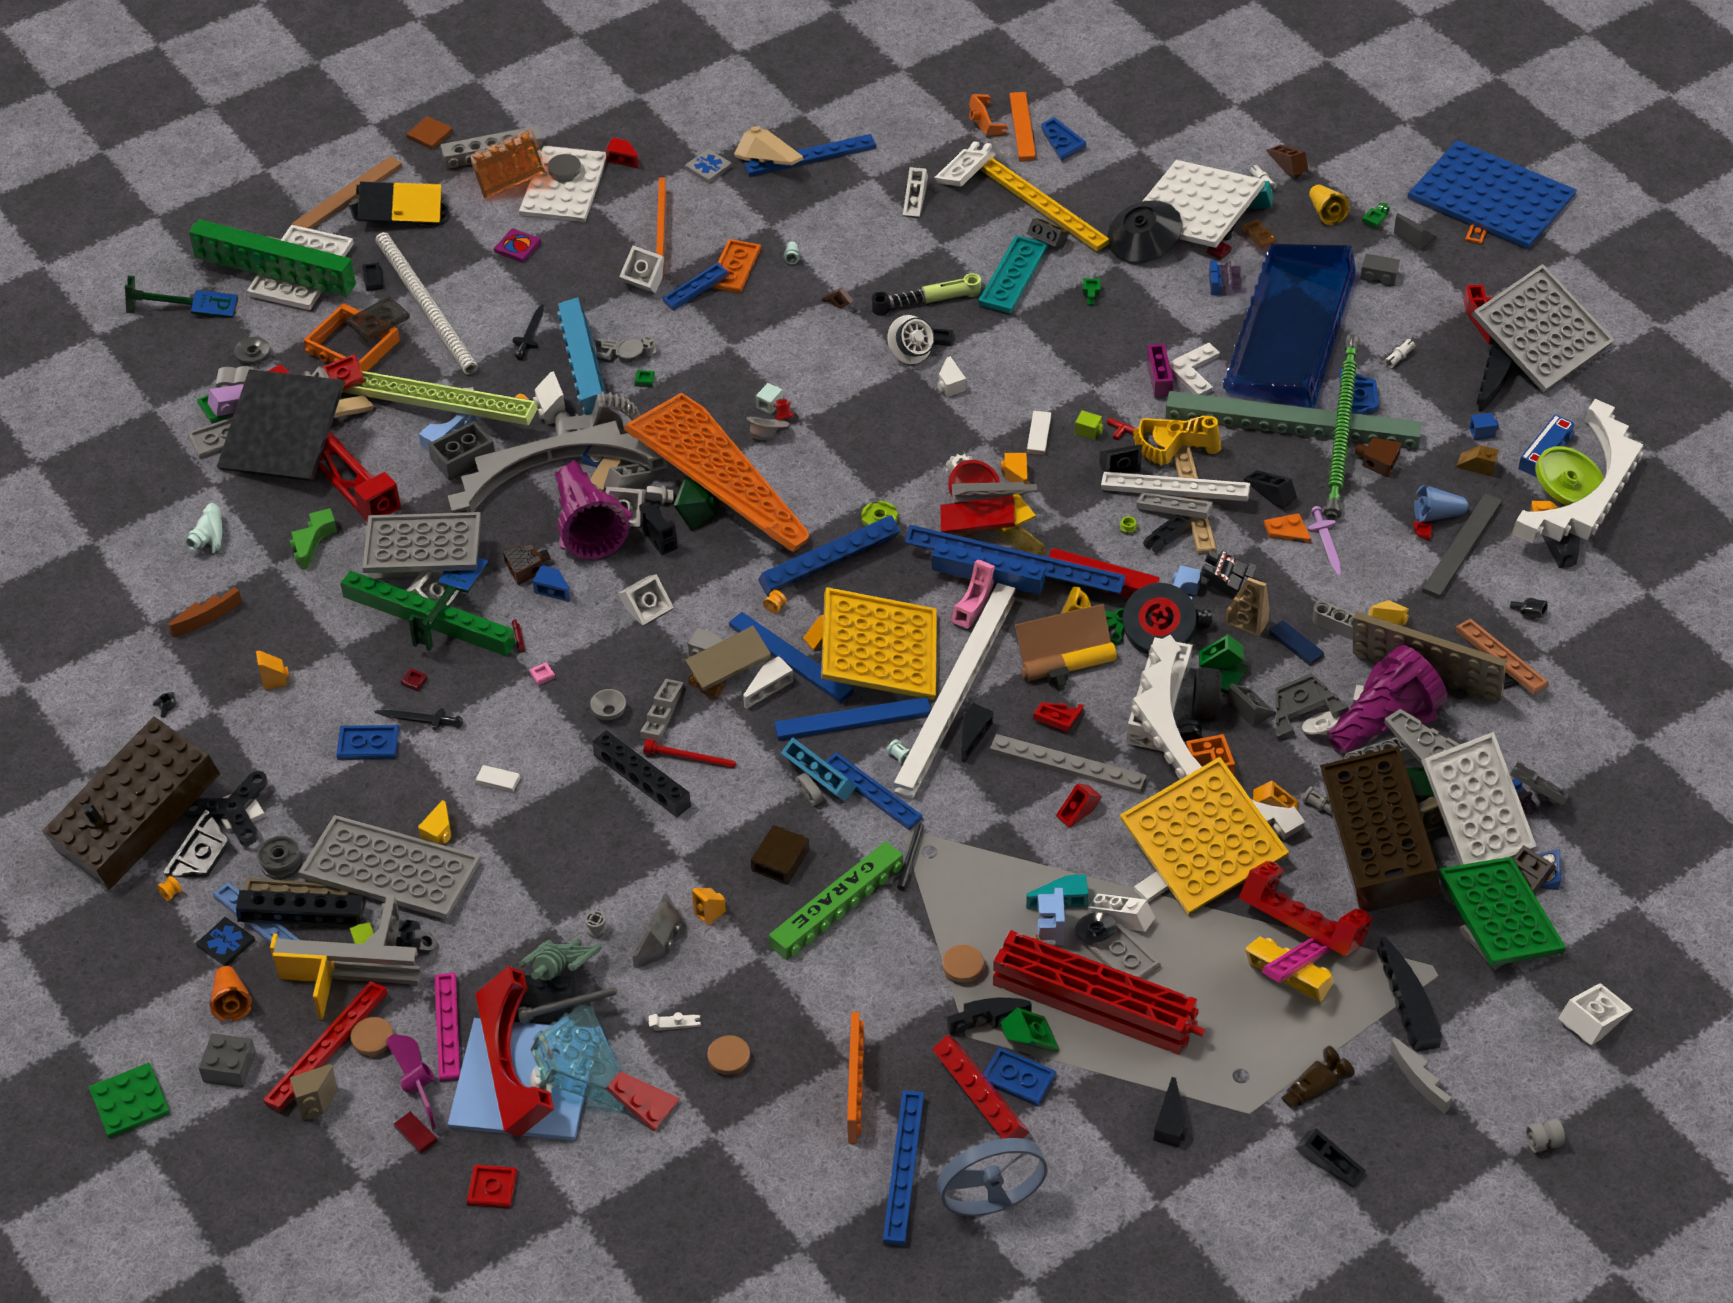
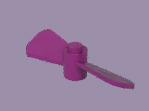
M393 1034L386 1039V1043L405 1073L401 1077L402 1082L400 1085L406 1093L415 1094L418 1092L433 1131L436 1129V1125L423 1087L435 1079L434 1075L425 1063H421L418 1043L409 1036Z

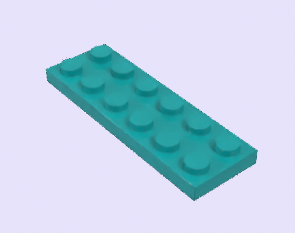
M1015 235L980 296L978 305L1011 314L1047 251L1048 243Z

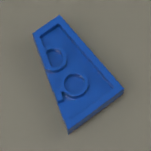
M1055 117L1041 124L1043 133L1061 161L1086 147L1084 139Z

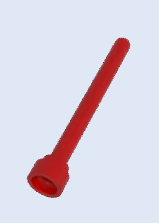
M646 739L643 748V754L652 756V754L660 753L729 768L736 767L734 760L660 746L658 743H655V740Z

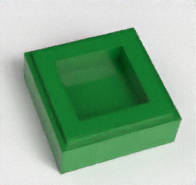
M637 370L635 386L652 387L655 371Z

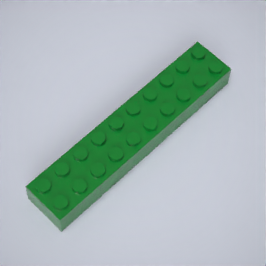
M198 219L189 231L194 257L343 297H347L356 285L352 259L201 219Z

